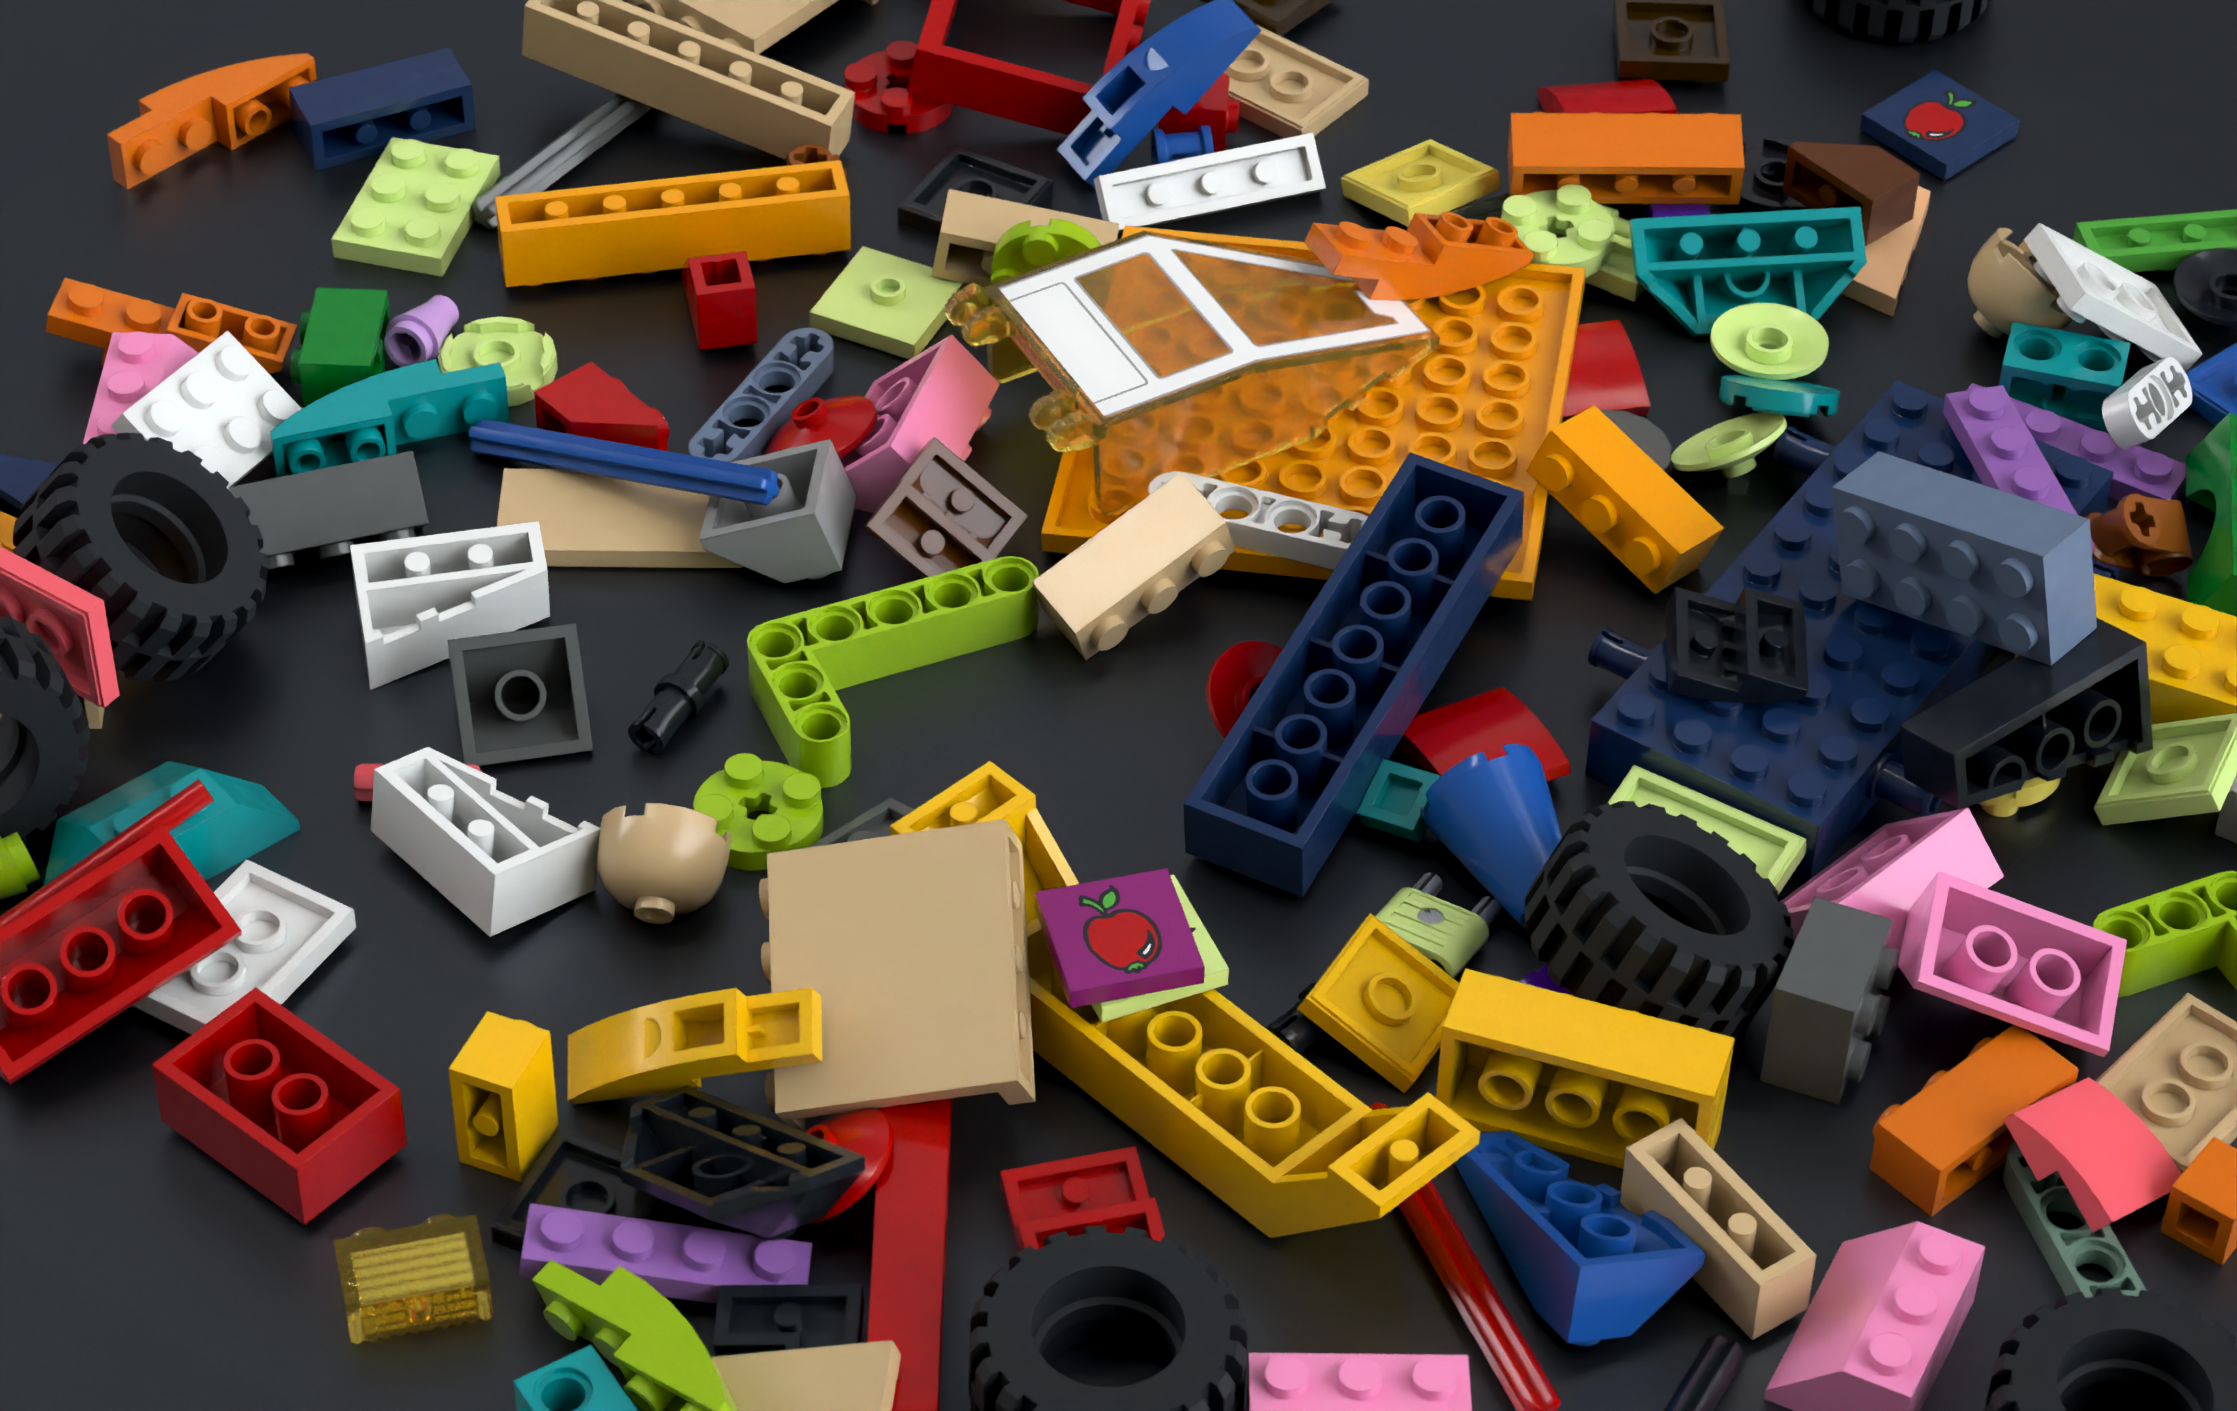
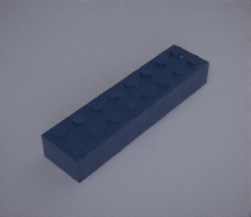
M1411 452L1409 453L1183 803L1185 853L1299 897H1304L1358 810L1382 760L1390 758L1522 544L1523 491Z

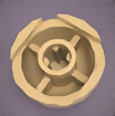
M1998 228L1980 248L1972 261L1967 280L1969 296L1978 308L1973 318L1985 332L1996 339H1999L2004 333L2007 336L2010 335L2013 321L2063 330L2073 319L2057 304L2056 300L2060 294L2054 286L2046 282L2034 269L2033 265L2037 259L2025 241L2016 246L2006 240L2013 231L2008 228Z
M645 803L644 815L625 817L626 805L616 807L603 815L597 847V870L609 894L620 904L633 910L636 918L654 924L669 923L673 921L674 917L689 914L709 903L720 889L729 860L732 836L728 830L723 836L716 833L718 821L711 816L686 807L662 803Z

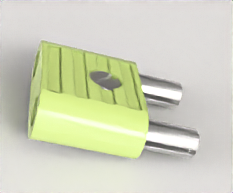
M1428 872L1412 888H1401L1375 917L1452 978H1455L1488 940V926L1500 914L1501 905L1495 898L1491 901V897L1486 896L1482 898L1472 911L1439 899L1435 896L1442 889V880L1439 876L1435 875L1433 877L1432 873Z

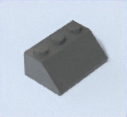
M413 451L228 488L235 498L242 497L250 509L248 519L251 525H258L263 537V548L260 550V553L267 554L268 571L295 565L293 554L317 549L319 560L351 554L350 545H354L355 541L378 537L379 542L416 537L414 529L423 528L429 523Z

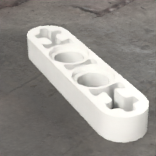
M1172 471L1156 476L1149 484L1148 496L1181 472ZM1183 472L1219 514L1228 510H1242L1249 514L1241 519H1223L1227 522L1233 545L1334 570L1349 548L1350 541L1354 540L1369 517L1354 511ZM1293 523L1301 524L1307 529L1299 533H1284L1277 528L1284 524Z

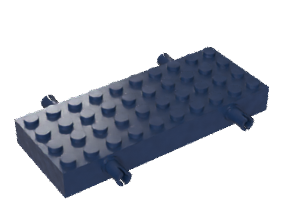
M1896 380L1843 441L1834 446L1797 431L1792 426H1788L1786 432H1783L1777 440L1773 452V460L1778 464L1787 465L1810 475V477L1704 594L1735 604L1743 588L1746 586L1804 603L1809 689L1803 700L1782 703L1744 704L1710 701L1668 692L1667 636L1658 646L1650 649L1605 627L1602 629L1601 634H1597L1591 645L1588 663L1594 667L1605 669L1627 681L1591 720L1585 776L1617 790L1633 765H1636L1806 838V854L1793 874L1807 881L1820 871L1880 797L1920 815V817L1932 815V813L1936 812L1942 799L1904 779L1900 724L1975 682L2002 649L1843 594L1832 486L1878 451L1982 484L1943 414L1945 400L1926 393L1920 388L1912 387ZM2034 438L2077 515L2084 517L2095 512L2106 513L2114 472ZM2092 558L2094 574L2118 580V567L2109 566Z

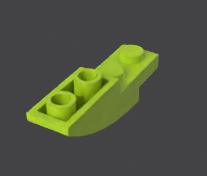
M550 1260L532 1279L547 1306L543 1311L547 1322L559 1334L569 1340L574 1341L578 1336H581L594 1343L595 1347L606 1359L620 1368L628 1382L624 1386V1392L641 1411H738L716 1365L690 1323L667 1298L643 1279L619 1265L600 1286L553 1260Z

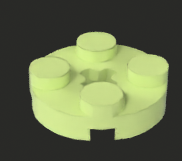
M1567 184L1558 190L1513 195L1508 197L1503 203L1501 219L1517 229V237L1534 254L1530 263L1585 268L1586 278L1599 271L1603 267V258L1607 254L1611 255L1615 232L1613 220L1603 206L1591 200V192L1581 185ZM1555 234H1561L1565 237L1557 238Z

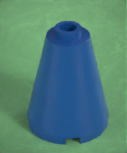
M1513 743L1502 745L1507 754L1506 756L1488 761L1482 751L1469 756L1447 770L1426 792L1425 795L1430 802L1428 810L1421 807L1420 815L1427 828L1498 901L1522 928L1526 929L1524 909L1526 908L1525 897L1527 891L1562 839V833L1541 761L1529 746Z

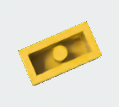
M487 1011L448 1069L458 1159L461 1163L522 1182L559 1124L551 1034L549 1030L536 1027L530 1022L514 1020Z

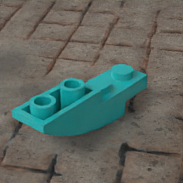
M436 359L368 377L314 401L270 431L276 478L397 454L396 445L469 431L471 426H476L481 419L510 423L506 376L501 363L498 362L441 374Z

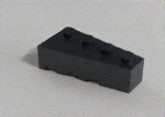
M2097 618V629L2052 666L2021 655L1900 724L1904 779L1960 809L2019 791L2026 780L2039 777L2049 782L2065 777L2067 768L2078 764L2087 763L2097 767L2113 762L2114 754L2124 750H2129L2135 754L2152 750L2147 643Z

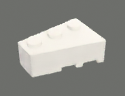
M539 521L350 545L355 596L370 690L448 659L447 640L512 632L550 617L548 569Z
M430 747L374 769L371 831L489 937L596 890L597 847L601 828L587 821L580 823L577 828L548 814L549 804L534 796L529 797L526 803L521 802L496 790L497 779Z

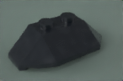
M687 1085L631 1105L630 1126L625 1139L620 1168L622 1183L709 1220L754 1233L756 1237L766 1240L787 1238L796 1232L797 1227L823 1218L866 1170L865 1156Z

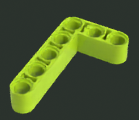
M999 557L781 617L755 626L749 632L747 638L749 689L789 765L802 772L816 776L820 781L821 788L834 787L842 783L849 776L851 771L850 719L835 692L836 690L1030 635L1037 628L1039 621V599L1032 584V581L1039 577L1037 567L1031 561L1022 557Z
M2237 871L2220 872L2107 909L2098 914L2093 922V928L2127 940L2118 997L2130 996L2216 966L2237 991Z

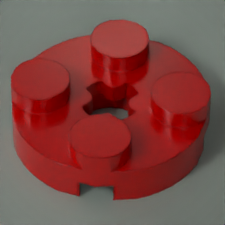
M910 41L892 42L886 47V51L868 55L856 63L850 64L844 71L845 88L855 92L852 118L862 126L874 131L888 133L887 124L906 125V133L926 131L945 121L953 110V104L907 92L917 45Z

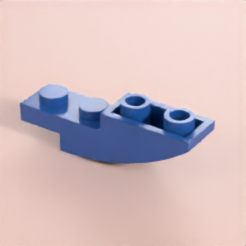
M1214 0L1176 19L1127 54L1085 94L1082 99L1092 110L1057 150L1082 179L1095 188L1093 179L1101 175L1113 173L1172 106L1186 114L1261 32V29L1233 0Z

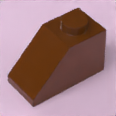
M1796 141L1788 146L1782 191L1808 209L1860 207L1865 246L1913 219L1920 173L1879 146Z

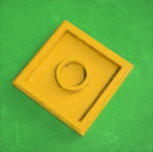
M1370 913L1297 1009L1401 1092L1405 1093L1441 1046L1442 1026L1459 982Z

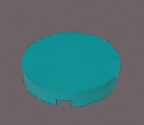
M1725 375L1721 377L1719 398L1725 404L1735 405L1736 395L1746 397L1745 406L1752 407V410L1801 417H1810V414L1817 415L1818 406H1821L1820 411L1823 412V416L1832 417L1838 413L1841 392L1834 388L1801 381L1769 380L1746 375Z

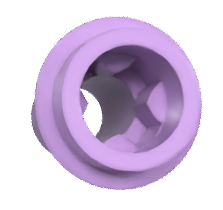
M436 295L428 302L391 319L386 327L384 348L389 358L400 367L436 359L451 328L458 322L459 310L456 304L446 296Z

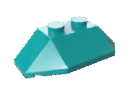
M1860 207L1635 218L1629 222L1635 279L1694 338L1710 337L1712 326L1720 315L1732 308L1750 303H1775L1790 306L1809 314L1818 321L1867 263Z
M167 761L57 819L43 886L198 779L208 790L214 801L169 833L205 881L299 831L300 823L263 785L203 768Z

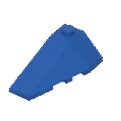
M1511 1131L1480 1133L1479 1144L1454 1162L1532 1307L1567 1343L1590 1346L1599 1343L1602 1339L1631 1336L1704 1265L1706 1253L1670 1219L1654 1210L1643 1213L1642 1217L1619 1205L1621 1192L1605 1183L1594 1188L1588 1184L1573 1180L1568 1177L1569 1163Z

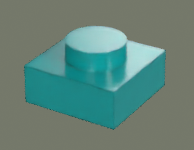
M1383 759L1356 814L1363 826L1420 843L1427 829L1420 815V808L1428 810L1430 802L1425 794L1430 786L1441 776Z

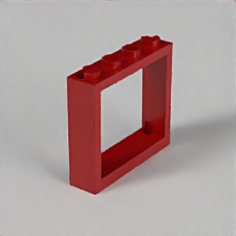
M958 0L931 1L916 48L907 88L908 93L1065 135H1070L1091 112L1092 109L1082 98L1094 85L945 46ZM1062 0L1118 15L1102 77L1127 54L1139 46L1151 0Z

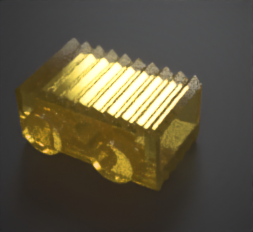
M439 1214L426 1219L422 1224L390 1230L379 1227H367L358 1230L351 1237L333 1240L339 1283L350 1342L359 1345L364 1339L374 1342L378 1337L387 1340L393 1334L402 1337L408 1331L417 1334L421 1329L430 1332L436 1326L445 1329L450 1323L456 1326L461 1325L464 1321L473 1324L479 1318L488 1321L493 1316L490 1279L476 1214L462 1217Z

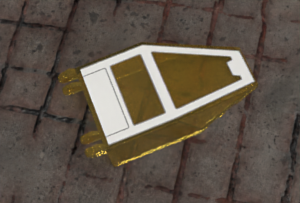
M1150 231L1132 234L987 287H982L975 283L969 284L962 291L957 290L955 294L952 293V297L947 299L948 302L944 305L946 307L944 310L946 318L954 326L962 327L960 331L963 334L962 337L971 347L975 345L977 348L979 345L983 346L987 343L988 372L1000 384L1039 371L1054 391L1050 392L1048 396L1043 395L1042 398H1037V401L1032 403L1033 406L1029 409L1031 412L1028 414L1029 420L1038 430L1043 429L1048 432L1045 437L1056 452L1061 451L1063 454L1066 451L1070 453L1073 449L1078 451L1093 447L1095 504L1101 513L1106 516L1134 507L1148 497L1150 482L1160 474L1180 471L1211 478L1315 439L1328 429V419L1346 407L1353 411L1366 401V391L1378 382L1385 380L1391 383L1395 378L1440 346L1438 334L1406 300H1370L1350 277L1332 275L1321 261Z

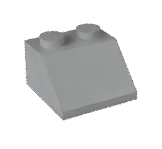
M831 439L731 462L773 470L778 475L777 485L780 488L777 498H772L766 506L710 496L699 539L705 550L782 583L806 578L820 579L832 572L842 570L857 496Z

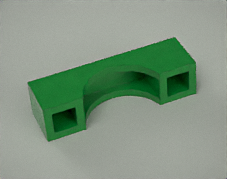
M2229 412L2186 457V497L2216 512L2214 526L2207 545L2187 577V602L2207 606L2213 610L2237 617V416Z

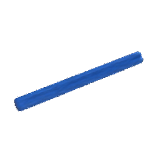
M487 419L479 420L477 425L471 426L468 432V437L471 438L470 449L475 454L764 506L768 505L772 498H777L780 489L777 485L778 475L773 470Z

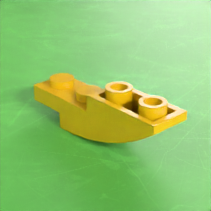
M812 987L745 996L737 988H731L638 1007L587 1025L568 1035L567 1101L574 1105L665 1093L686 1085L692 1088H701V1078L822 1062L821 995Z

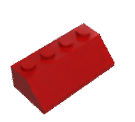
M164 825L0 929V1076L9 1085L242 935L240 927Z

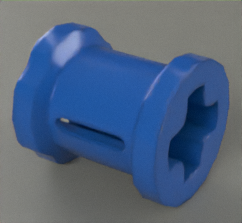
M1209 125L1199 126L1197 132L1164 134L1162 129H1152L1151 131L1152 165L1214 153L1212 133Z

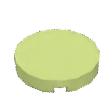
M498 316L470 322L464 325V333L457 335L454 339L451 333L444 340L437 355L441 374L500 362L506 376L508 407L519 406L534 399V392L552 383L558 370L553 339L546 332L544 336L535 332L534 324L519 318Z

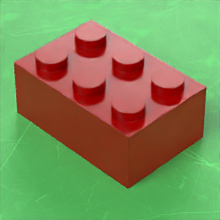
M256 987L152 1064L161 1121L304 1225L407 1145L400 1088Z

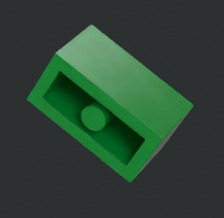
M316 288L311 311H303L301 315L300 341L302 349H293L291 356V381L294 385H301L304 407L345 386L384 373L388 357L384 348L386 327L391 321L387 290Z

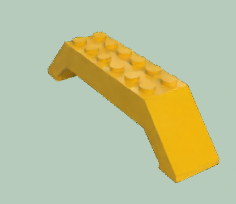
M991 761L890 825L891 836L1005 819L1022 842L1033 1051L1267 1237L1274 1238L1380 1219L1479 1144L1480 1131L1429 1092L1410 1106L1370 1109L1215 989L1102 1023L1091 1004L1070 1008L1035 910V892L1077 885L1079 882L1036 808V795Z

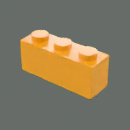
M1595 405L1550 429L1526 469L1539 484L1654 594L1698 569L1724 529L1719 522Z

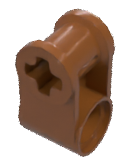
M2138 493L2130 494L2123 497L2118 502L2117 508L2106 513H2090L2084 516L2090 519L2091 539L2094 542L2092 558L2109 566L2113 565L2119 569L2139 572L2143 576L2157 577L2178 573L2189 568L2194 563L2183 506L2178 500H2160L2145 497Z

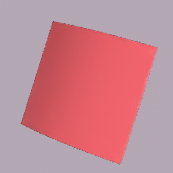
M2089 1077L2003 1119L2037 1181L2057 1171L2059 1172L2092 1233L2170 1193L2172 1185L2182 1174L2174 1160L2144 1122L2120 1099Z

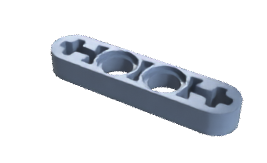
M811 327L799 328L786 334L692 437L688 444L689 455L726 462H735L760 456L767 448L774 434L792 418V411L802 402L809 400L831 376L834 370L833 339L830 335L821 329ZM777 385L791 388L783 393L764 391L767 387ZM743 419H753L761 422L753 427L733 425L734 422Z

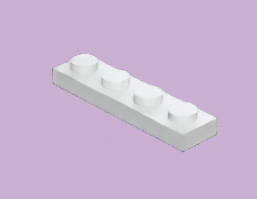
M1313 133L1101 175L1093 179L1102 219L1119 223L1118 233L1123 232L1125 226L1149 227L1310 194L1326 188Z

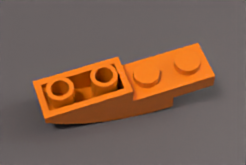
M308 53L282 55L225 66L192 76L139 99L140 117L107 134L113 180L128 190L216 141L232 151L291 119L289 88L317 81L314 57Z
M1442 212L1440 216L1414 213L1407 230L1393 226L1387 227L1385 230L1368 229L1347 221L1340 222L1339 225L1313 223L1304 241L1332 275L1350 277L1370 300H1414L1453 294L1502 278L1529 265L1534 256L1530 249L1517 237V229L1507 221L1497 217H1487L1485 221L1466 219L1452 212Z
M64 278L47 314L45 332L103 348L101 366H104L113 332L173 334L200 353L221 335L229 331L252 357L271 374L282 370L296 336L298 325L186 293H182L175 309L149 300L100 288L92 284Z

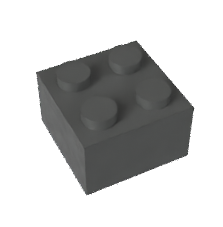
M1814 896L1774 989L1760 1081L1839 1105L1849 1079L1857 1082L1861 1081L1872 1046L1865 1039L1870 1033L1877 1036L1880 1035L1890 1005V997L1880 994L1881 988L1886 990L1889 988L1899 956V950L1888 947L1893 924L1892 919Z

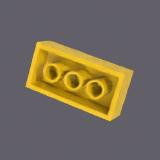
M2093 573L2096 617L2147 643L2151 724L2237 713L2236 616Z
M1465 968L1442 1026L1436 1098L1479 1131L1486 1133L1511 1131L1539 1147L1624 1169L1626 1147L1680 1118L1714 1150L1721 1130L1735 1038Z

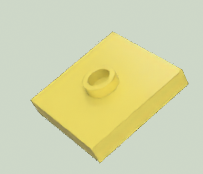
M1431 139L1341 177L1343 196L1407 227L1414 213L1441 215L1442 212H1449L1501 189L1498 170Z

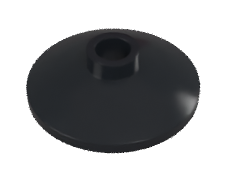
M2219 248L2200 251L2188 256L2178 265L2174 274L2173 289L2176 297L2185 308L2198 317L2212 323L2237 327L2236 249Z

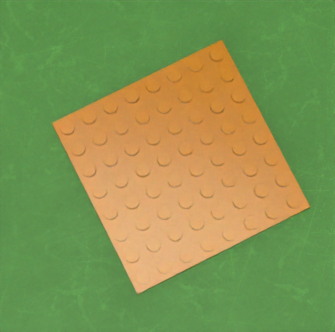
M1125 226L1120 242L1122 244L1145 235H1153L1324 266L1304 242ZM1174 250L1177 256L1256 345L1396 323L1392 317L1374 314L1354 292L1361 290L1354 282ZM1147 254L1114 265L1102 310L1159 377L1172 374L1231 351ZM1530 263L1502 278L1471 289L1425 299L1403 300L1431 332L1257 361L1108 417L1101 413L1082 388H1080L1041 531L1042 551L1070 554L1148 497L1149 484L1156 476L1172 471L1192 473L1369 516L1411 452L1524 492L1522 544L1491 592L1490 597L1532 601L1550 493L1526 469L1550 429L1562 423L1585 286V268ZM1228 510L1220 513L1221 517L1234 520L1249 515L1242 510ZM1290 523L1281 525L1277 529L1284 533H1299L1307 528L1301 524ZM1234 546L1235 551L1228 555L1226 562L1220 568L1223 570L1328 580L1334 571L1333 569Z

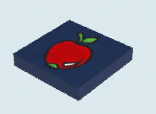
M1933 70L1862 113L1860 130L1945 181L2017 136L2020 119L1939 71Z

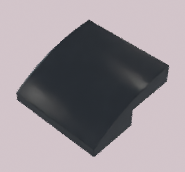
M1746 586L1743 588L1735 604L1675 587L1666 603L1668 692L1710 701L1744 704L1782 703L1803 700L1809 689L1804 603Z

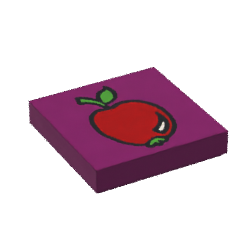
M1168 868L1035 892V910L1070 1008L1204 983L1205 966Z

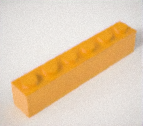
M841 160L495 197L499 250L506 287L538 286L543 283L579 279L594 280L600 277L634 273L650 274L662 270L680 269L687 258L746 251L748 261H768L773 258L809 254L824 255L829 252L851 250L850 194Z

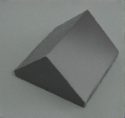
M576 623L447 640L454 708L464 764L482 766L593 751Z

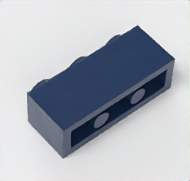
M449 47L289 88L294 134L315 171L382 154L392 137L414 139L425 143L476 129L472 83Z

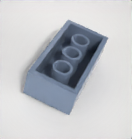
M1879 451L1832 486L1843 594L2050 666L2097 629L2090 519Z

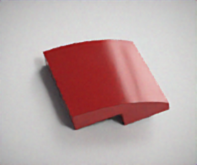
M1652 79L1538 87L1537 97L1545 113L1600 112L1604 114H1646L1654 112L1677 114V108L1667 91Z
M1619 320L1578 324L1562 423L1593 405L1599 410L1626 411L1638 416L1648 415L1651 405L1641 369L1627 333Z
M1504 687L1415 716L1396 746V749L1424 767L1425 771L1440 776L1469 756L1482 751L1488 761L1506 756L1507 754L1502 745L1513 743L1529 746L1542 763L1547 781L1571 774L1569 761L1550 732L1524 703Z
M1136 1146L1000 1171L999 1186L1018 1253L1029 1245L1038 1250L1043 1247V1240L1046 1237L1063 1231H1067L1069 1237L1083 1235L1084 1228L1089 1226L1106 1225V1232L1125 1233L1126 1227L1143 1229L1148 1232L1149 1239L1159 1242L1165 1236L1156 1198L1149 1197Z

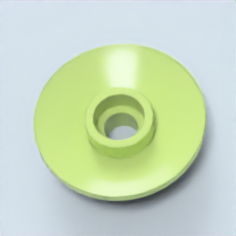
M1750 303L1726 311L1714 322L1710 336L1713 352L1726 366L1750 377L1769 380L1794 379L1815 371L1825 361L1829 348L1828 335L1816 319L1796 308L1775 303Z
M1758 412L1727 420L1703 430L1683 442L1671 454V462L1674 468L1680 471L1707 472L1720 470L1723 478L1741 476L1757 466L1754 456L1773 444L1787 428L1786 419L1781 414Z

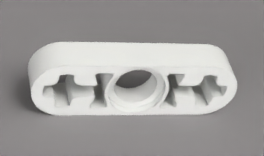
M2173 357L2164 358L2141 368L2106 398L2102 404L2104 423L2113 441L2121 449L2127 450L2155 438L2191 405L2193 396L2189 379L2180 363Z

